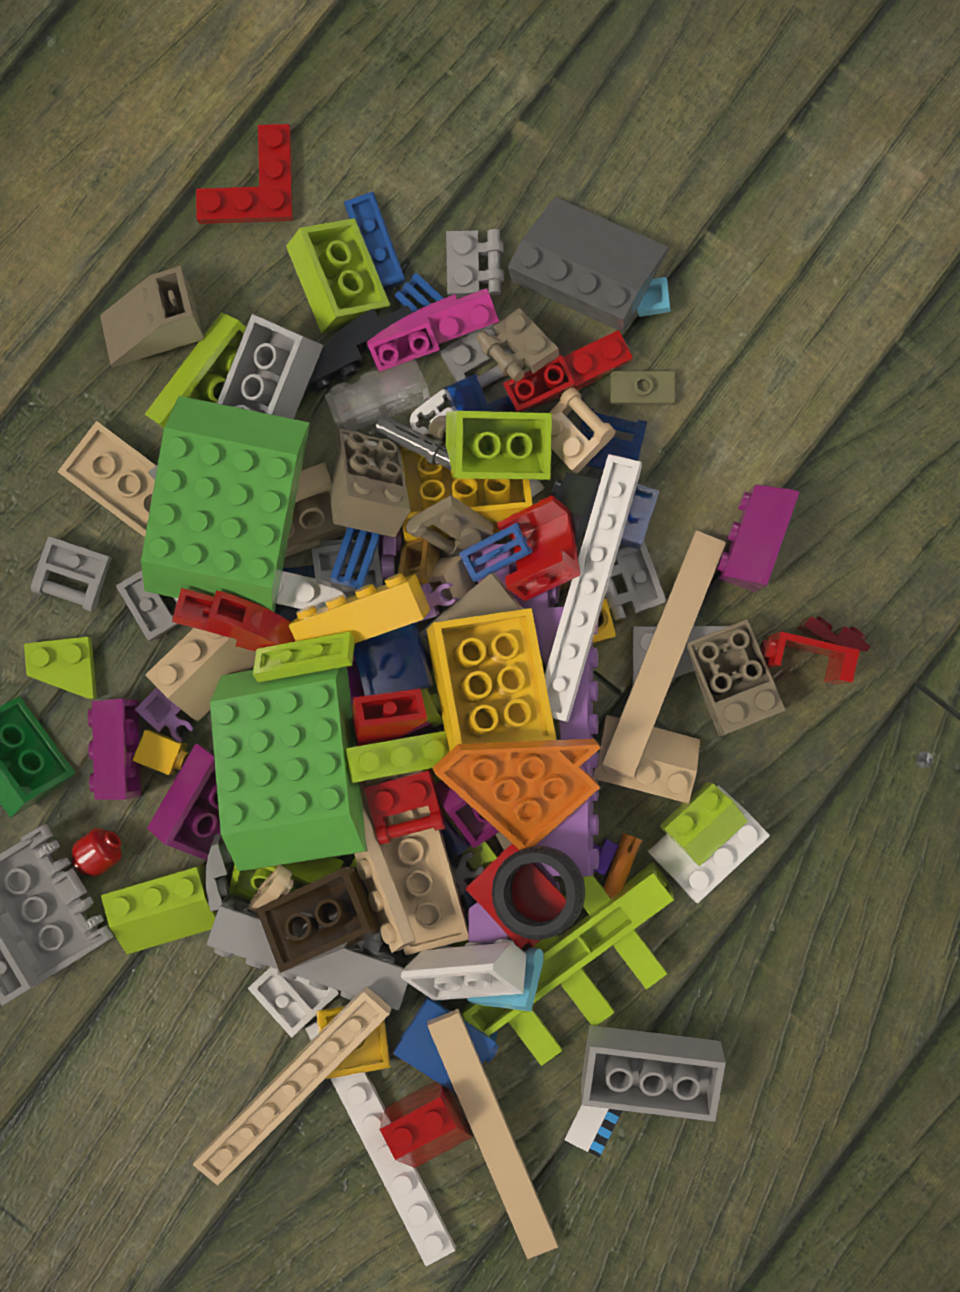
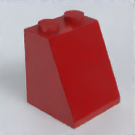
M436 1081L385 1107L379 1128L394 1159L413 1168L473 1138V1134L451 1091Z

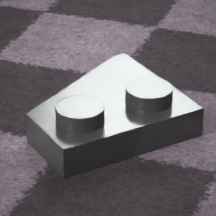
M370 540L364 541L352 576L354 580L358 578ZM356 542L351 543L340 576H345ZM341 544L311 548L316 583L356 595L355 591L357 588L334 583L330 579ZM378 547L364 586L373 584L377 588L383 585Z

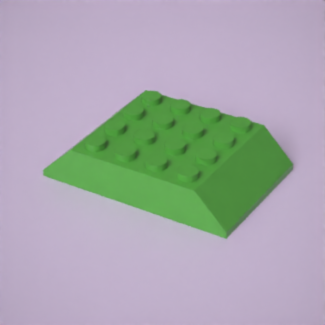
M183 396L178 397L164 427L141 558L144 591L178 598L181 588L213 597L216 590L251 601L275 612L310 427L309 422Z
M347 666L264 682H257L253 676V670L222 675L211 698L210 709L221 836L237 870L246 871L367 852L360 781L350 782L345 752L346 748L356 747L351 718L352 706Z

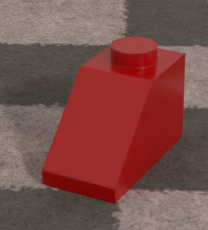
M421 689L353 697L351 718L357 746L395 740L427 721Z

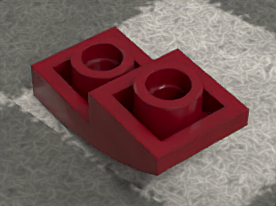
M813 616L806 617L797 627V629L812 639L860 650L859 653L868 652L872 647L865 642L866 636L857 628L844 626L838 628L833 633L831 631L832 625L820 616L816 618Z

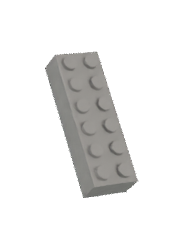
M231 898L220 905L206 945L214 947L213 952L220 956L233 958V955L246 958L245 963L250 966L264 969L266 965L278 969L259 916L248 909L249 904ZM354 944L286 972L280 973L278 970L277 974L288 979H296L297 976L310 980V986L320 990H328V987L340 990V995L349 1000H352L367 986L391 1007V1011L392 1009L399 1011L408 982L401 978V973L412 959L404 958L401 955L380 949L379 952L371 951L363 946Z

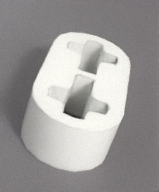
M452 387L439 391L415 409L410 417L411 428L427 437H431L430 432L424 426L417 427L419 425L418 418L423 416L426 419L435 413L436 416L431 419V423L438 416H446V412L463 411L464 397L462 393ZM448 396L451 400L454 398L458 399L455 402V410L448 407L439 412V409L445 405V397Z

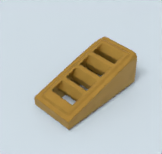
M422 537L402 544L398 574L403 573L407 577L416 573L420 585L428 583L439 560L441 550Z

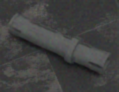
M385 415L380 418L375 429L377 435L427 458V462L433 465L437 463L452 471L444 441L429 438Z

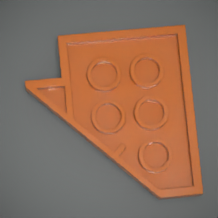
M594 738L458 744L433 766V770L442 781L519 850L538 844L600 789L597 781L581 765L601 747Z

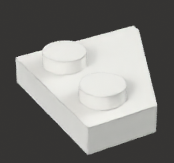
M270 967L248 989L292 1038L316 1015L317 1010H322L339 992L331 987H328V990L314 988L309 985L310 980L299 976L296 979L282 977L277 974L278 969Z

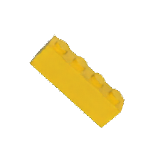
M399 573L386 579V584L377 588L373 584H369L357 589L355 596L345 599L344 594L329 599L325 602L327 606L316 609L315 605L303 608L296 613L298 617L289 624L295 641L350 631L355 639V643L423 620L430 612V607L416 573L407 577L403 573Z

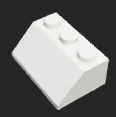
M719 785L717 787L735 803L748 822L700 867L667 834L648 850L651 856L697 904L770 836Z
M504 939L496 940L494 944L487 945L469 942L464 947L455 948L444 945L433 950L421 951L402 970L401 978L432 1000L523 994L526 953L518 948L514 942Z

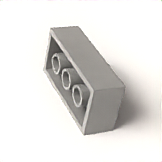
M252 314L217 404L294 419L323 345Z
M589 1025L581 1078L582 1105L715 1122L726 1064L721 1041Z

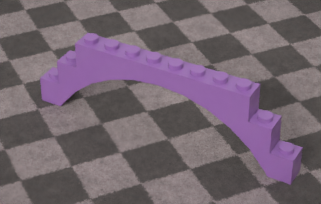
M505 544L489 545L472 554L471 562ZM514 548L475 567L476 572L478 573L513 555ZM516 562L495 572L505 586V576L517 571ZM554 587L527 601H523L510 591L523 609L532 608L540 655L547 666L564 607H554V603L559 602V587ZM597 621V625H596V628H595L594 635H597V633H598V621ZM593 639L569 722L559 720L561 740L593 739V734H598V715L593 714V701L598 700V683L593 681V668L598 666V650L593 648ZM598 751L581 765L592 777L593 768L598 767ZM599 789L535 845L552 847L562 851L575 862L582 876L594 875V869H598L599 851L598 849H593V835H598L599 818L598 815H593V801H598ZM534 863L559 890V883L554 882V876H560V874L547 864ZM478 902L469 908V942L494 943L496 940L501 939L513 942Z

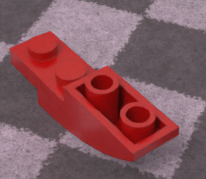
M617 330L564 357L559 355V357L535 373H532L530 370L525 372L524 377L520 381L515 382L513 379L504 382L503 386L516 412H523L560 398L569 388L579 390L602 379L603 375L631 362L633 357L620 331Z
M181 588L172 618L174 623L236 639V647L255 652L259 648L296 642L289 627L291 622L267 608L216 590L213 597Z

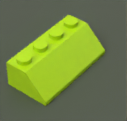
M221 312L205 333L204 339L199 341L146 411L145 415L164 429L179 396L217 403L247 327L239 320Z

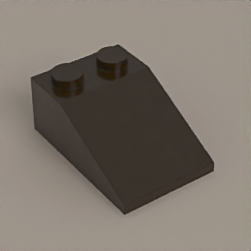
M341 868L256 908L280 973L354 945L381 932V923L377 913L370 907L368 900L369 892L364 880L359 877L357 868Z

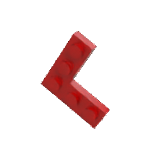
M289 124L258 125L259 187L196 189V218L199 224L293 221L291 128Z

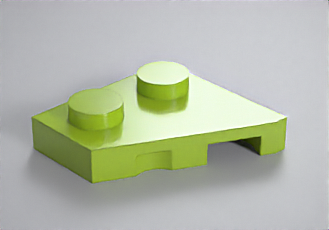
M91 637L24 644L27 676L88 699H97Z

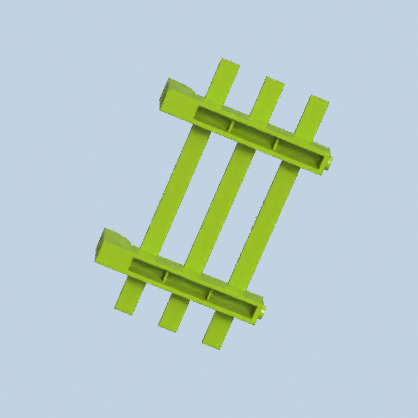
M432 670L430 674L433 681L428 684L434 694L437 692L434 670ZM430 768L434 784H436L441 779L434 773L433 768ZM440 801L446 824L445 832L463 855L469 851L474 853V856L467 860L474 870L481 865L485 867V870L498 856L487 841L473 848L447 814ZM654 862L637 873L612 898H610L594 875L583 876L585 884L583 907L589 915L558 937L556 935L548 939H541L533 947L541 949L543 952V964L533 1003L561 984L591 1025L597 1026L614 1014V1009L582 968L612 945L646 990L667 975V971L635 931V928L674 901L673 887ZM469 939L450 945L453 948L464 947L466 943H469ZM470 1002L462 1013L463 1020L488 1036L509 1022L541 1066L563 1050L533 1009L532 1011L477 1005Z

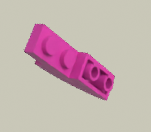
M487 288L459 299L454 294L421 308L395 322L368 340L367 345L378 371L381 372L440 350L438 344L499 322Z

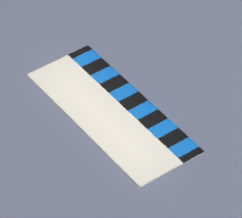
M581 1105L564 1140L600 1158L623 1110Z

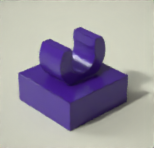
M606 838L602 847L593 843V849H598L599 866L594 871L605 875L618 847L617 843Z

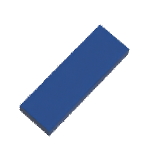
M372 191L344 201L349 219L355 218L383 289L405 283L404 274L374 192Z

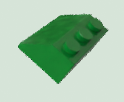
M20 696L0 706V804L10 818L38 803L76 774Z

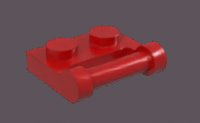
M430 769L380 781L364 787L379 845L391 843V839L432 828L435 831L446 828ZM425 806L429 807L430 815L391 826L387 825L385 818L387 816Z

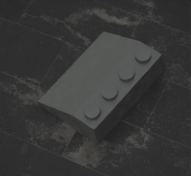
M554 197L522 239L508 265V270L512 282L625 333L668 252V247Z

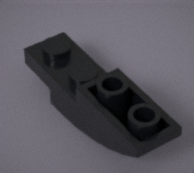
M407 305L381 319H378L374 309H371L343 327L322 348L306 387L307 392H322L332 385V381L342 376L346 379L356 375L360 371V367L364 366L360 353L364 351L371 353L367 341L390 325L412 314L409 306Z

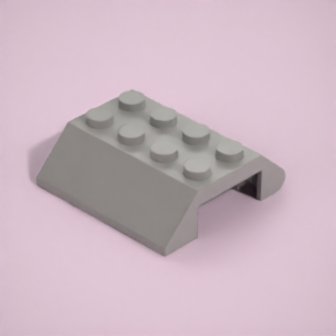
M47 824L26 834L21 838L22 841L0 854V1003L2 1006L114 937L107 925L100 929L97 928V925L104 921L101 914L88 919L84 913L94 902L91 897L81 901L80 897L85 895L87 890L73 868L64 872V869L71 864L66 857L56 862L52 859L50 854L55 852L60 845L57 840L49 844L47 843L54 836Z

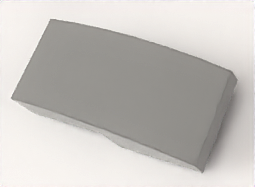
M221 833L214 836L206 866V891L211 911L218 910L219 906L225 903L226 897L230 895L229 884L224 875H227L230 862H233V859L223 841Z

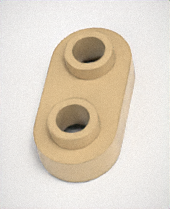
M279 865L261 884L253 896L248 909L258 914L256 908L288 894L294 884V881L290 879L292 872Z

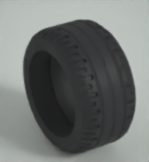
M532 846L510 855L499 866L492 883V902L497 916L510 931L528 939H548L562 933L578 918L585 901V884L578 866L562 851L547 846ZM527 864H547L560 874L565 883L567 893L565 906L559 915L551 920L540 922L529 919L518 910L513 901V879L518 870Z

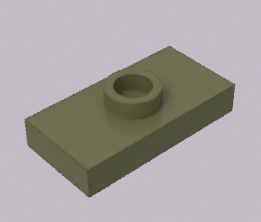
M675 371L610 372V405H674Z

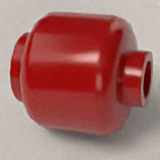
M103 828L92 829L73 845L71 859L74 867L83 875L101 876L121 860V840L113 831H107Z

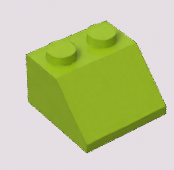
M705 782L691 795L689 804L683 803L659 827L700 867L748 821L735 803L713 783Z

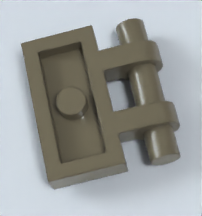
M520 308L494 325L496 337L490 336L486 331H481L476 336V340L481 345L482 352L489 358L493 357L498 363L499 370L505 376H510L515 382L520 381L524 377L525 373L521 368L525 365L532 373H535L559 357L558 347ZM509 347L514 355L507 354L504 350Z

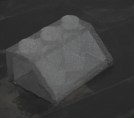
M415 359L381 373H378V371L368 372L360 377L361 381L348 385V383L338 384L330 389V393L325 394L338 430L340 428L352 432L378 423L384 415L392 418L417 408L430 399L427 383Z

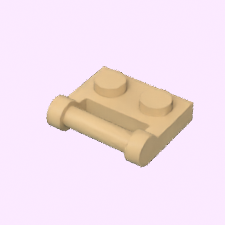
M575 388L567 389L562 394L560 402L549 412L552 413L551 449L576 474L615 435V429L609 423L602 422L581 400V394ZM572 409L595 432L591 440L567 417Z

